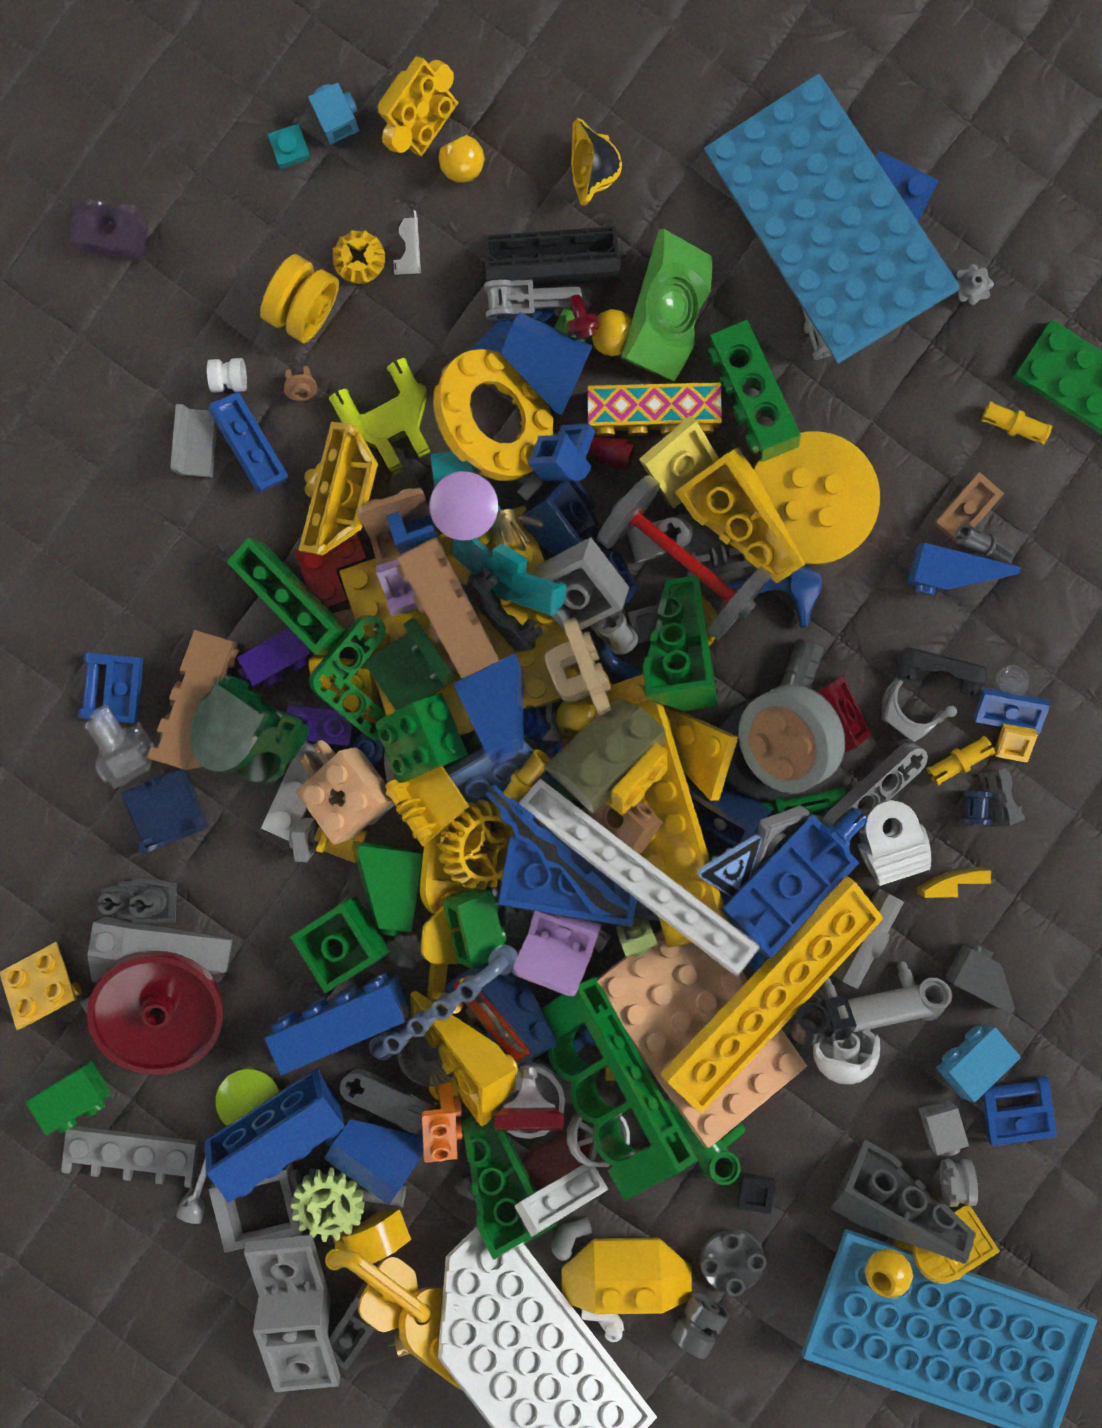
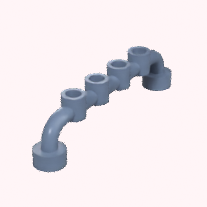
M509 945L497 946L489 956V965L475 976L469 975L465 977L456 990L452 993H443L431 1008L426 1011H418L403 1028L397 1027L391 1032L385 1030L376 1034L369 1043L371 1054L379 1060L389 1059L393 1054H398L413 1036L422 1037L434 1021L449 1018L457 1008V1005L462 1001H473L482 990V987L498 975H507L512 971L518 956L516 950Z

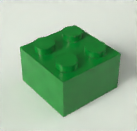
M356 895L290 936L324 993L356 975L390 952V949Z

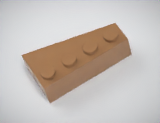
M437 537L398 556L397 560L400 564L396 565L404 582H410L416 594L412 597L420 613H427L432 623L428 628L437 644L442 642L447 650L448 655L444 656V659L452 674L458 672L461 678L464 679L499 661Z
M194 630L180 667V674L185 676L183 681H177L169 697L170 706H173L172 711L166 715L165 719H161L157 732L160 733L161 741L158 749L150 748L147 756L148 759L184 770L202 767L193 754L190 742L193 716L203 697L212 691L216 681H222L225 674L230 675L231 669H236L239 661L237 657L241 655V650H238L239 642Z

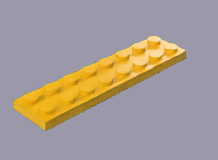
M644 674L613 684L611 690L606 691L609 704L618 698L640 706L665 728V745L663 747L667 750V771L659 781L652 783L641 799L642 803L647 804L653 809L654 814L663 823L640 855L729 923L728 918L721 911L723 901L719 889L697 874L701 867L710 863V858L664 705L647 699ZM659 917L668 948L692 943Z
M846 876L778 952L758 969L660 1074L700 1114L706 1110L799 1008L804 1005L884 919L857 883Z

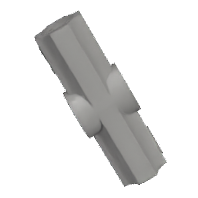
M879 888L876 889L870 901L884 919L832 973L834 977L857 989L862 983L872 961L877 959L886 948L890 936L888 932L904 904L902 900Z

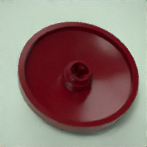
M145 951L120 959L99 977L88 1002L87 1024L95 1045L113 1063L129 1071L141 1074H169L192 1066L212 1049L221 1032L224 1003L214 978L194 960L168 951Z

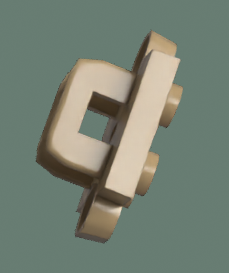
M576 617L564 620L563 624L569 642L553 647L545 654L546 664L555 688L564 702H576L591 696L600 716L611 710L606 691L611 690L610 684L601 663L594 664V661L598 660L599 656L589 632L582 634ZM578 664L582 674L567 679L564 669Z

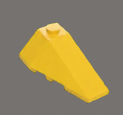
M417 991L410 993L412 1016L420 1010H428L434 1004V1002ZM452 1014L445 1020L437 1019L424 1034V1037L430 1047L435 1048L438 1046L443 1069L447 1075L452 1072L454 1073L462 1088L457 1093L482 1127L489 1122L516 1089L517 1064L513 1057L509 1054L505 1055L496 1043Z

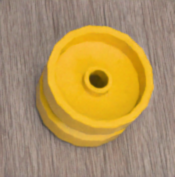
M293 254L282 263L270 281L262 300L260 317L276 328L286 325V332L289 336L301 343H307L316 335L328 317L338 293L339 280L323 269L314 272V267L310 261L298 254Z

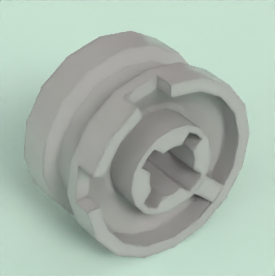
M970 1158L959 1159V1162H954L952 1159L941 1160L939 1171L940 1186L945 1205L957 1207L959 1203H963L965 1206H976L978 1202V1182L972 1160Z

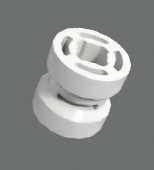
M233 358L229 362H225V364L220 359L208 360L207 380L211 393L223 392L226 387L234 392L246 391L247 374L243 358Z

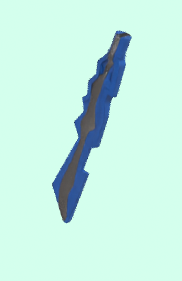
M495 784L485 793L496 807L500 809L502 821L513 827L515 837L526 842L527 850L538 852L545 868H560L592 915L629 914L630 908L592 870L586 875L571 859L572 851L550 831L538 826L532 820L535 818L532 813L514 799L506 796Z

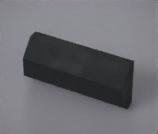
M615 226L484 235L487 282L492 280H533V285L620 278V254Z

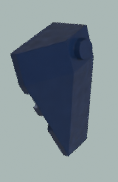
M579 480L557 481L536 498L521 514L519 519L524 524L527 532L532 534L541 546L555 556L591 537L629 586L623 606L627 605L637 591L638 586L621 553L613 551L612 548L607 549L597 541L598 533L604 524L599 525L592 511V508L596 507L594 501Z

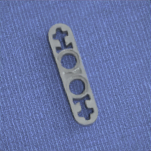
M911 742L899 746L826 813L822 824L827 827H835L849 812L851 807L858 809L859 801L865 796H868V800L862 808L858 809L862 812L858 818H861L863 815L867 817L874 806L881 802L889 801L924 769L928 759L927 752ZM892 774L890 782L885 787H882L884 778Z

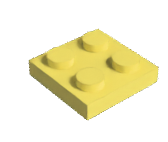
M689 416L639 460L647 473L660 483L659 491L666 502L675 508L682 502L675 491L719 460V457L698 422Z

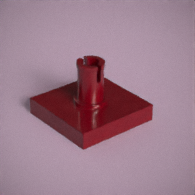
M844 674L832 679L816 691L832 706L841 722L844 732L845 753L858 748L872 732Z

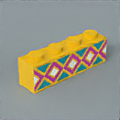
M721 383L588 386V423L595 430V436L599 437L614 436L615 431H628L630 436H643L648 434V430H661L662 435H668L686 418L691 416L698 422L704 434L713 433V429H718L722 423Z

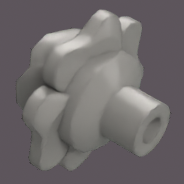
M972 264L967 269L959 270L956 273L957 282L959 283V290L957 291L959 301L964 302L968 299L969 304L975 305L979 300H985L990 297L989 289L993 287L994 283L988 277V270L986 268L978 270L977 265Z

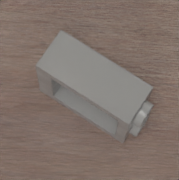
M292 1162L283 1167L282 1171L275 1177L266 1178L257 1184L261 1185L280 1180L290 1220L287 1223L243 1233L235 1199L228 1203L214 1183H212L209 1193L224 1253L245 1248L246 1241L287 1238L302 1234L303 1231L300 1232L298 1230L300 1220H292L294 1210L291 1208L292 1197L294 1196L297 1184L302 1185L298 1169H293Z

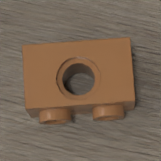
M641 801L637 805L631 806L623 816L606 802L594 813L590 812L585 806L582 808L583 812L638 854L644 852L663 823L654 814L653 809Z

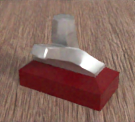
M522 1069L521 1078H523L521 1090L512 1102L505 1104L504 1108L495 1114V1130L563 1131V1113L555 1108V1104L544 1100L538 1092L535 1084V1079L538 1078L537 1069Z

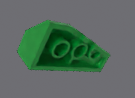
M695 575L666 580L657 612L658 619L655 630L652 631L650 638V649L643 664L646 697L649 700L683 711L718 706L700 581Z
M473 1115L463 1120L462 1127L466 1154L472 1178V1194L475 1198L477 1211V1227L494 1260L532 1241L556 1227L557 1224L555 1222L531 1237L515 1205L538 1192L539 1189L506 1131L495 1130V1115L482 1127Z

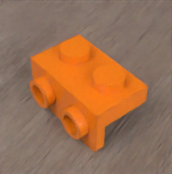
M452 1083L438 1084L439 1109L423 1111L421 1113L424 1162L426 1163L457 1159V1140L462 1139L461 1120L456 1119V1117L461 1116L460 1096H453Z

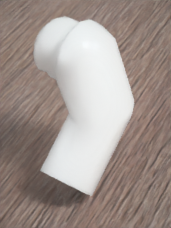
M585 1310L581 1311L582 1320L598 1321L605 1331V1338L608 1341L617 1342L622 1338L624 1325L618 1314H593Z

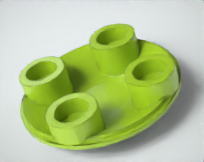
M245 1067L227 1076L220 1084L216 1094L217 1113L222 1122L228 1126L281 1091L267 1074L251 1067Z

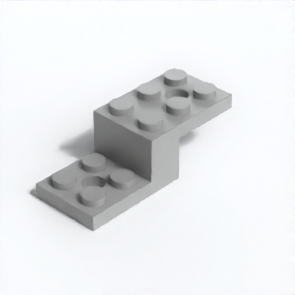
M312 1235L246 1241L244 1255L259 1295L253 1333L274 1392L338 1387L340 1373L327 1334L332 1299Z

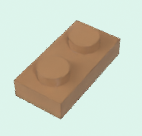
M978 472L933 524L959 545L956 542L957 539H955L958 529L967 523L975 528L1004 493Z

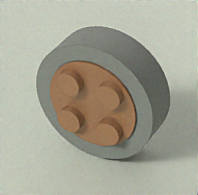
M784 685L767 692L753 700L746 707L739 724V743L745 761L762 782L778 791L787 793L806 791L831 776L842 761L845 740L841 722L832 706L821 695L809 688L799 685Z

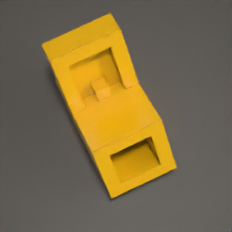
M400 1209L376 1212L359 1224V1226L353 1225L352 1234L348 1235L342 1231L338 1241L331 1235L335 1243V1249L356 1252L371 1264L388 1257L411 1240Z

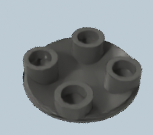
M727 1229L716 1233L705 1243L700 1255V1268L705 1280L715 1289L726 1292L734 1297L742 1295L746 1289L753 1286L766 1267L764 1251L759 1241L750 1233L739 1229Z

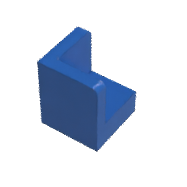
M399 511L386 516L395 545L401 555L435 537L438 539L432 518L429 515L408 523H404Z

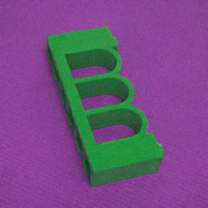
M597 977L581 983L574 996L563 994L541 1010L558 1045L548 1050L551 1065L559 1076L572 1082L570 1092L573 1106L581 1118L588 1123L595 1124L593 1137L596 1149L603 1160L613 1166L608 1169V1172L623 1200L626 1201L681 1172L698 1160L605 991L597 982ZM583 1025L587 1026L603 1056V1059L594 1065L586 1064L582 1061L574 1048L573 1039L575 1032ZM607 1066L627 1100L626 1103L619 1107L609 1106L599 1096L596 1088L597 1075ZM630 1108L651 1144L644 1149L638 1150L630 1147L620 1134V1116Z

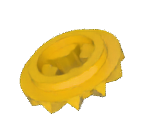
M351 230L345 236H340L338 243L333 248L334 267L338 274L348 282L355 284L370 282L381 273L384 267L385 252L377 237L366 230ZM350 248L356 249L358 252L366 249L363 255L368 265L366 266L358 260L354 263L350 262L353 259Z

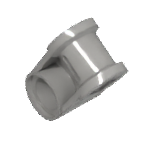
M667 518L653 522L656 527L670 538V533L675 530V527L681 528V533L677 535V538L671 539L682 548L689 545L693 539V527L685 519ZM634 527L627 530L635 563L653 559L663 555V553H667L638 528Z
M621 610L590 625L594 633L599 638H602L615 654H626L638 643V635L626 622V618Z

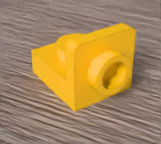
M319 826L314 837V841L318 843L316 851L320 853L327 852L356 863L352 848L353 841L365 842L368 831L362 830L353 839L333 845Z

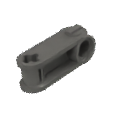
M356 1068L350 1071L340 1084V1093L346 1101L417 1135H422L421 1113L423 1111L436 1110L438 1103L431 1097L405 1088L363 1068ZM356 1078L361 1080L360 1086L362 1088L358 1092L353 1090L354 1084L351 1083Z

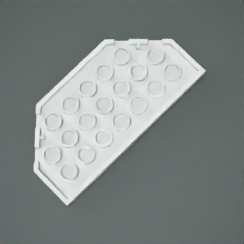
M476 1227L446 1256L438 1359L491 1428H648L657 1418L525 1245L493 1260L478 1227Z

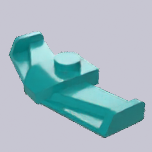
M452 538L451 554L473 574L477 575L482 571V568L492 570L493 572L490 577L496 575L498 585H495L491 590L504 601H511L550 616H554L564 604L566 584H556L527 574V558L501 543L495 547L492 553L477 538L471 540Z

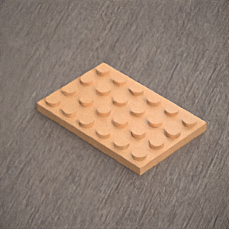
M660 929L654 934L658 945L653 946L650 952L638 957L633 955L625 956L599 976L597 982L605 991L642 1059L705 1148L709 1149L803 1071L807 1065L786 1034L780 1029L706 1110L700 1114L660 1074L748 980L742 971L736 977L693 942L668 948L663 930Z

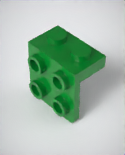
M443 693L413 702L376 722L379 739L387 753L391 768L400 783L407 782L435 768L468 756Z

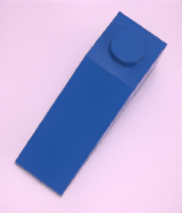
M922 543L916 546L907 584L916 586L915 591L918 593L934 596L936 591L940 592L1020 573L1021 567Z

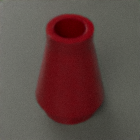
M593 437L587 455L617 471H620L621 468L628 470L633 460L635 444L628 443V439Z

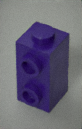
M287 628L238 656L237 659L240 666L237 669L242 679L248 684L251 683L254 687L263 685L267 689L282 681L283 679L280 675L292 669L295 673L309 665V658L314 653L290 628Z
M293 704L287 705V711H282L297 716L302 720L301 723L309 727V735L305 741L317 742L323 740L329 744L352 746L354 743L356 728L333 709Z

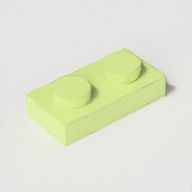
M633 919L632 927L625 925L615 926L626 957L630 955L635 957L645 955L652 950L653 946L658 945L647 919Z

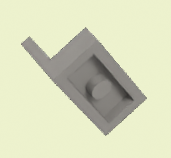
M176 404L171 471L180 476L213 479L217 424L208 410L188 409L183 404Z

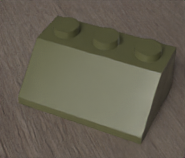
M618 698L610 703V711L600 716L598 715L544 766L556 780L592 813L611 797V790L656 742L662 747L665 745V728L640 706Z

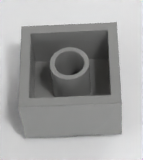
M591 537L539 564L534 574L536 577L556 584H566L564 604L553 616L564 631V620L576 617L582 630L622 610L629 590V586Z

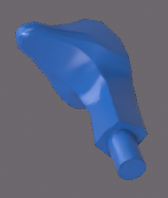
M803 566L778 583L769 579L759 593L769 590H782L790 594L797 608L799 627L806 628L814 603L821 592V573ZM747 580L728 582V586L736 591Z

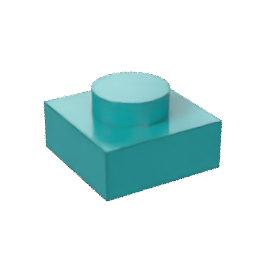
M299 123L268 134L280 170L311 160Z

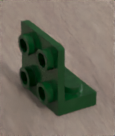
M415 617L403 624L408 631L406 634L365 661V665L396 711L413 702L434 696L456 681V678Z

